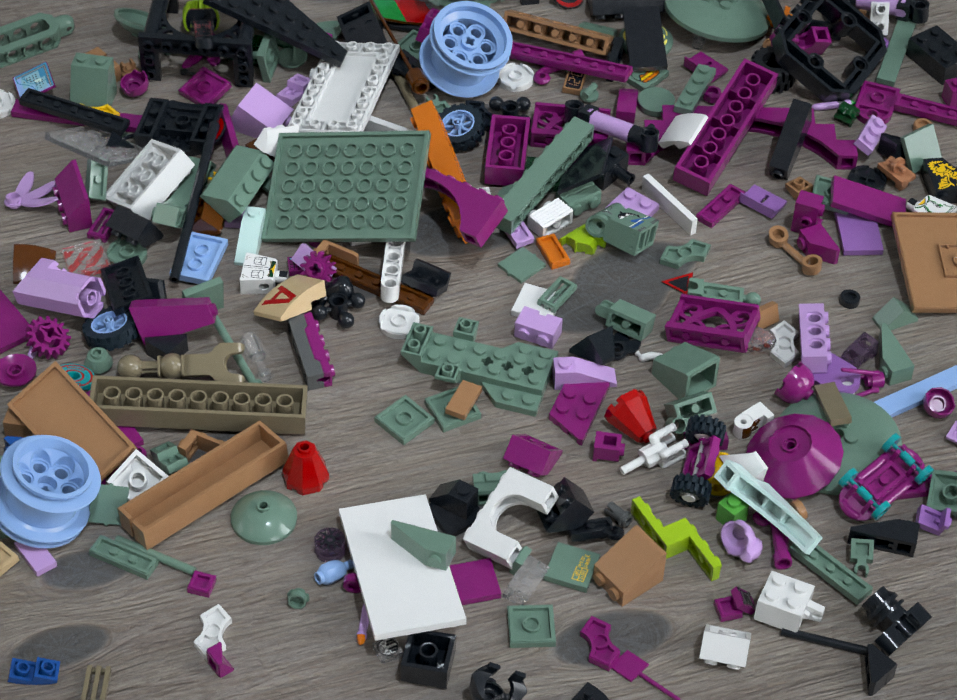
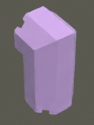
M41 258L13 290L18 304L85 318H95L102 310L104 302H101V297L105 296L106 293L101 278L68 272L64 268L60 270L57 267L59 264L55 260Z

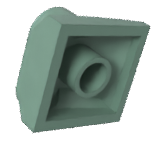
M934 470L931 477L927 506L940 512L948 507L951 509L950 515H953L955 518H957V472Z

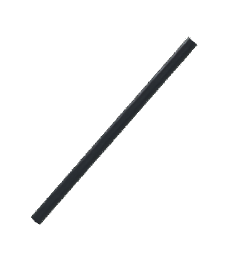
M216 121L209 123L169 281L172 283L179 282L219 128V123Z

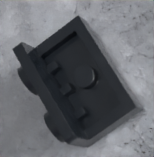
M417 258L414 260L412 270L402 275L401 282L407 284L412 289L425 292L428 296L437 297L447 291L451 273Z

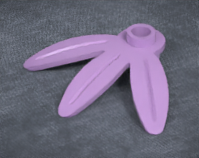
M31 171L27 172L18 184L16 191L6 195L4 204L11 209H17L21 206L40 207L58 200V197H40L52 191V187H56L55 181H51L30 192L34 182V173Z

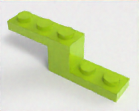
M640 496L632 499V516L644 532L667 553L666 559L688 550L711 582L719 579L722 567L720 559L714 556L708 543L702 540L696 527L690 524L686 517L663 527L660 519H656L648 503H644Z

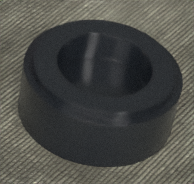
M851 289L844 290L840 294L839 303L844 308L854 309L859 306L860 295Z

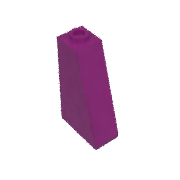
M209 297L131 301L129 307L144 345L145 337L182 334L215 323L216 316L218 315L215 303H211Z

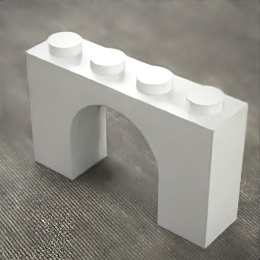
M509 467L507 472L501 476L496 489L490 493L483 509L477 513L471 527L466 530L463 540L470 550L512 569V564L522 550V547L518 541L496 531L499 516L506 509L515 505H526L548 515L559 496L553 486Z

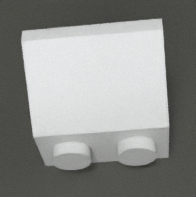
M706 624L699 658L704 659V663L717 665L720 662L727 664L726 667L739 670L740 667L746 666L751 633Z

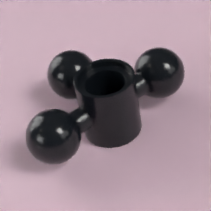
M495 96L490 99L489 106L493 111L501 110L502 115L529 117L528 115H519V111H527L531 106V102L527 97H520L517 101L507 100L504 102L501 97Z
M334 293L329 297V306L325 307L318 304L312 308L311 312L313 318L318 321L324 320L329 313L332 319L338 320L342 328L348 329L354 324V317L351 313H348V307L352 306L355 309H360L365 305L366 300L361 293H353L349 300L342 293Z

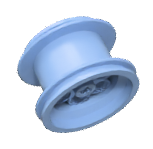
M472 1L451 3L435 16L430 26V34L421 44L419 50L421 68L428 80L447 94L461 98L481 96L494 87L500 70L508 62L512 49V34L504 19L493 9Z
M33 435L12 443L5 450L0 462V529L11 539L35 548H56L73 541L86 526L90 516V503L96 498L101 486L100 471L93 458L77 444L58 436Z

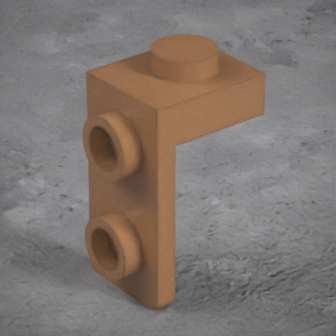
M323 240L317 248L313 249L317 254L323 250L324 257L331 254L359 266V254L336 243Z
M191 429L185 439H181L179 442L178 451L189 462L198 449L208 453L225 441L217 440L203 432Z

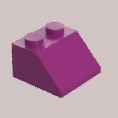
M512 434L503 459L509 461L508 465L520 469L523 467L528 469V474L540 477V475L549 474L562 455L563 450L527 434Z

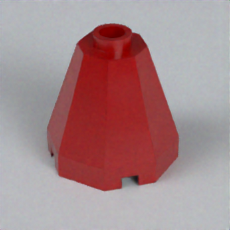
M633 389L616 399L618 404L615 407L611 404L607 408L604 417L608 423L636 442L648 443L650 442L649 435L656 432L657 428L647 396L642 390Z
M307 440L297 442L282 469L286 487L291 491L292 489L297 490V493L302 496L320 492L323 484L329 480V472L325 460L314 443Z

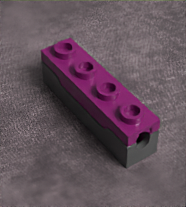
M312 312L287 319L288 333L305 384L308 385V391L332 386V377H335V370L333 364L329 365L330 356L328 349L324 350V337L318 333L320 332L318 320H314Z

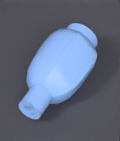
M332 560L326 562L314 573L315 581L319 585L333 584L346 575L347 570L354 568L352 560L345 562Z

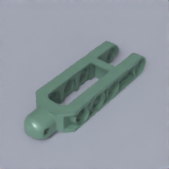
M37 13L1 26L0 35H4V37L0 40V68L57 48L61 37L73 32L75 27L73 17L67 14L53 17L50 14ZM37 22V26L31 29V25ZM21 29L18 34H13L15 30ZM50 38L46 44H42L44 39ZM33 44L31 49L25 50L28 45ZM16 50L13 56H8L11 51Z

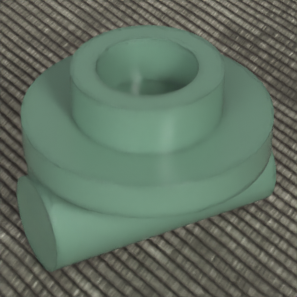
M592 82L587 88L582 89L580 98L588 103L596 101L599 97V93L596 90L598 85Z

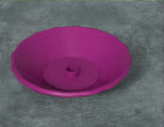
M795 413L777 417L759 428L748 443L746 453L756 451L768 467L763 482L769 483L783 498L797 499L813 495L829 485L840 470L844 454L840 436L828 422L814 415Z

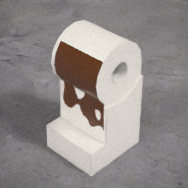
M758 402L735 418L734 436L741 440L748 439L751 433L773 420L774 414L761 402Z

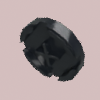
M869 165L857 166L848 175V180L880 191H884L887 178L876 167L873 169L869 168Z

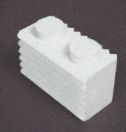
M559 198L547 201L543 207L538 210H532L529 213L527 227L539 237L556 233L572 223L573 209H570Z

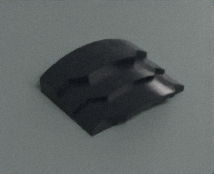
M150 98L134 133L135 144L144 148L153 139L181 149L188 157L201 155L209 123L211 121L219 123L224 105L212 103L190 104L175 100L169 101V99Z

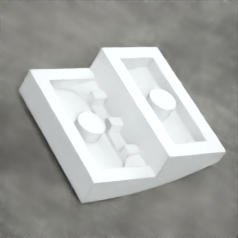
M697 113L675 116L658 144L662 148L673 144L679 149L690 146L709 117Z

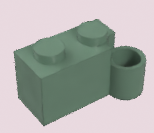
M701 391L664 404L666 414L669 416L665 426L677 421L679 426L672 433L682 434L686 431L688 419L691 416L694 417L697 414L699 416L701 414L708 416L716 413L717 409L712 392Z

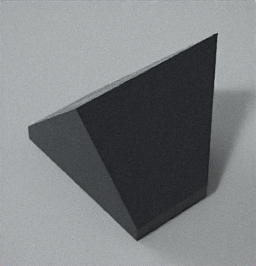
M613 326L587 336L569 348V353L600 365L615 360Z

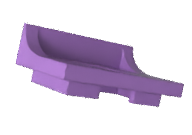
M755 184L745 194L740 193L739 202L771 219L787 204L786 200Z

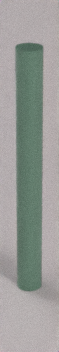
M117 535L114 540L159 559V562L193 576L194 571L197 569L192 565L151 548L146 550L141 544Z

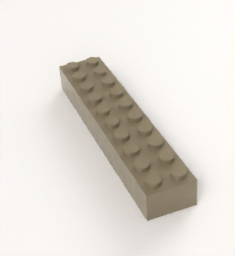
M93 375L89 397L116 426L242 432L256 422L261 421L274 433L305 435L308 385Z

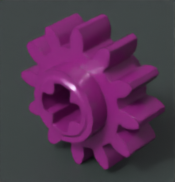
M323 250L319 251L318 254L316 251H312L310 256L306 255L303 257L306 263H302L300 266L305 268V271H302L300 275L324 280L326 285V281L330 282L333 280L330 275L337 272L332 269L336 262L329 261L332 255L324 257Z

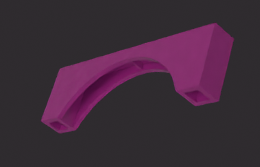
M426 167L424 188L433 189L447 195L459 206L461 215L459 230L464 240L482 248L508 212L504 204L505 201L498 195H490L484 189H476L467 182L462 183L451 175L446 176L434 168L429 169Z

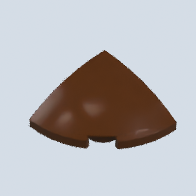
M14 244L13 284H19L41 258L55 260L56 251L36 245Z

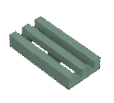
M560 276L538 299L537 305L542 306L543 304L545 309L548 310L550 308L551 312L555 313L577 290V284ZM555 292L554 296L549 301H547V299Z

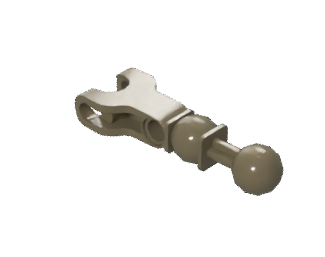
M220 343L207 354L180 356L177 353H169L165 356H157V360L142 361L138 356L129 354L119 360L117 371L120 377H140L143 373H157L158 377H165L167 379H178L180 376H212L215 381L245 382L243 375L230 373L226 366L227 360L231 356L244 352L245 345L242 343Z

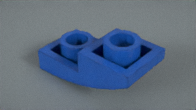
M37 657L36 662L12 658L7 682L24 685L55 684L58 680L60 661Z

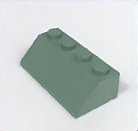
M236 145L200 197L230 223L243 214L273 169L274 162L261 150Z

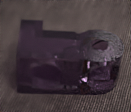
M864 332L843 352L841 359L859 369L869 358L873 359L878 354L879 341ZM866 341H869L871 343V346L866 344Z

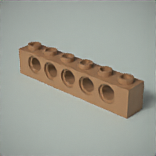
M511 9L506 10L503 19L511 32L604 56L608 55V52L611 51L613 35Z

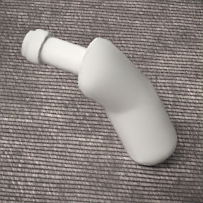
M637 351L635 353L641 362L654 360L657 356L663 355L658 352L641 354Z

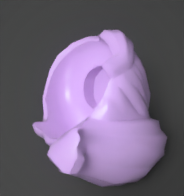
M739 519L736 521L730 520L723 525L720 534L727 555L740 557L746 563H751L760 556L763 547L762 541L756 538L754 531L745 521Z

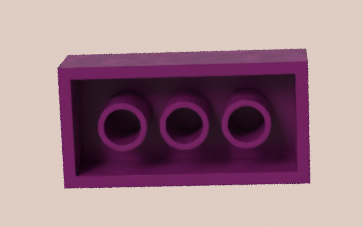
M492 114L484 184L507 186L514 184L515 181H519L526 167L530 117Z

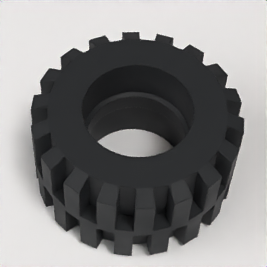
M762 47L754 52L751 57L752 62L778 73L776 86L771 94H775V92L783 93V91H788L789 88H792L795 78L777 64L773 47Z

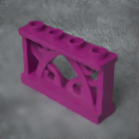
M535 103L530 147L545 148L547 145L549 146L555 135L563 130L559 125L565 123L564 104ZM599 108V112L610 116L611 109ZM594 130L593 140L588 146L607 139L608 135L597 134L596 132L598 131Z
M681 294L670 321H667L665 325L667 341L681 344L687 342L695 346L746 353L751 336L761 319L759 305ZM684 312H690L691 317L686 316ZM718 316L727 324H722L715 328L706 327L702 320ZM737 329H744V331L740 332Z

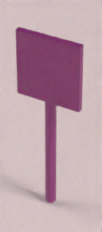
M629 650L625 651L611 668L630 682L637 676H640L672 699L681 700L678 696L642 673L649 664Z

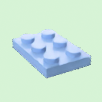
M192 232L179 280L195 284L212 280L227 249L228 239Z

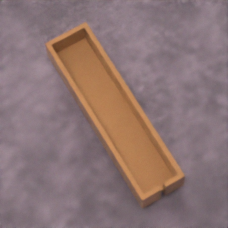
M261 421L256 422L117 508L121 526L132 537L135 536V540L146 550L154 547L285 464L288 459L286 442Z

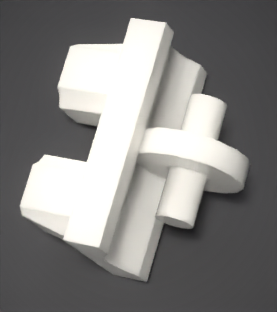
M871 2L870 20L882 30L883 35H888L890 2Z

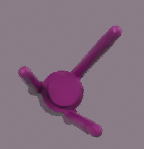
M841 368L842 372L863 374L860 380H864L865 386L870 389L855 395L863 397L871 393H879V388H883L885 385V377L882 371Z

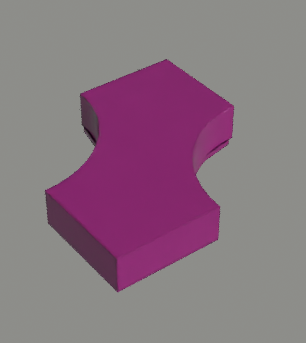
M591 616L580 631V637L584 638L591 647L589 662L610 671L620 656V650L609 639L611 625Z

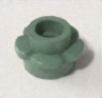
M302 588L291 589L287 593L288 604L294 609L305 607L306 602L310 598L309 594Z

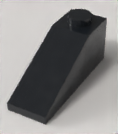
M894 519L851 526L847 544H851V538L874 540L875 550L913 557L920 523Z

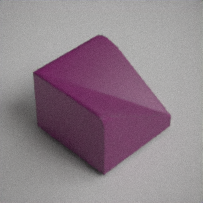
M221 642L207 649V662L218 677L222 678L234 671L233 666L223 655Z

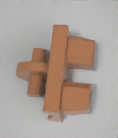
M890 156L886 161L878 163L877 168L885 174L887 180L892 179L895 182V188L902 191L908 187L909 182L915 180L916 174L904 166V158L898 157L895 159L893 156Z

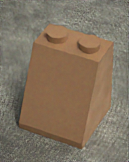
M636 525L594 564L593 579L598 586L608 593L613 601H616L623 607L663 581L667 553Z

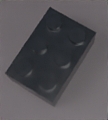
M937 25L909 38L906 55L941 85H944L947 79L957 78L956 40Z

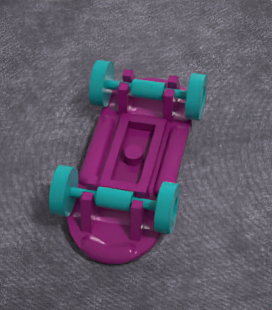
M897 433L893 434L882 445L881 448L885 452L860 473L855 468H852L839 480L838 484L842 487L839 494L840 508L850 519L856 521L874 519L877 521L890 509L891 503L915 483L918 485L922 484L934 472L930 465L925 467L921 457L912 449L907 448L905 444L897 446L902 438Z

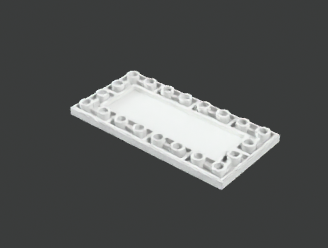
M337 41L348 51L341 67L320 59L288 126H291L293 122L299 125L298 133L364 131L400 52V45L390 42L377 44L374 42Z
M426 494L339 509V516L375 641L466 625V616L450 567L448 566L445 571L426 566L391 539L392 520L438 532Z

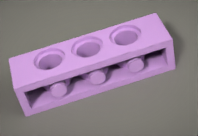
M824 303L799 304L801 362L812 373H826L827 364L832 362L831 351H827L830 350L831 345L830 338H826L829 337V325H825L828 324V312H824Z

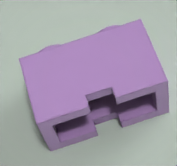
M524 306L515 321L514 337L553 349L562 333L563 319L550 314L543 316L540 315V311Z

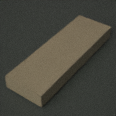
M835 382L814 385L816 397L829 424L833 427L852 423V416Z

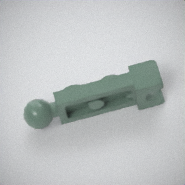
M689 278L687 295L757 305L761 302V297L756 292H750L745 295L744 288L708 283L704 282V279Z

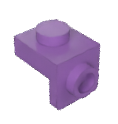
M921 504L917 509L915 522L920 523V529L938 536L951 525V509L947 507L940 512Z

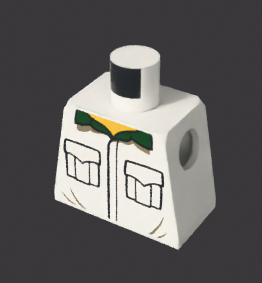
M246 253L240 277L241 294H268L275 288L276 283H281L289 278V272L279 271L278 260L275 258Z

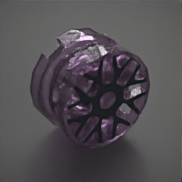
M331 527L321 529L315 535V553L319 560L326 563L327 561L341 560L344 557L346 545L343 532Z

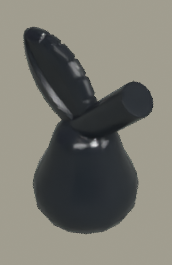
M345 275L336 277L325 287L326 296L318 299L314 306L318 304L324 306L329 297L334 293H342L349 300L350 296L355 293L350 278Z

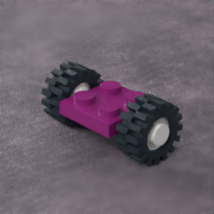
M697 414L688 419L685 437L687 441L694 445L688 447L683 471L679 475H675L670 491L671 498L675 499L677 503L681 502V505L684 506L687 504L688 507L693 505L695 508H699V506L705 507L709 502L712 484L706 479L711 478L715 472L714 466L716 457L720 452L719 446L723 444L727 429L726 425H723L724 422H718V418L713 419L710 415L705 417V414H701V416Z

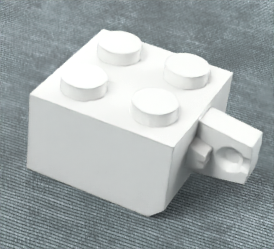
M771 571L757 601L754 620L779 629L784 628L798 632L803 618L820 622L825 607L812 601L814 585Z

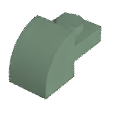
M170 441L150 449L156 466L168 476L189 464L187 458L178 452L177 446Z

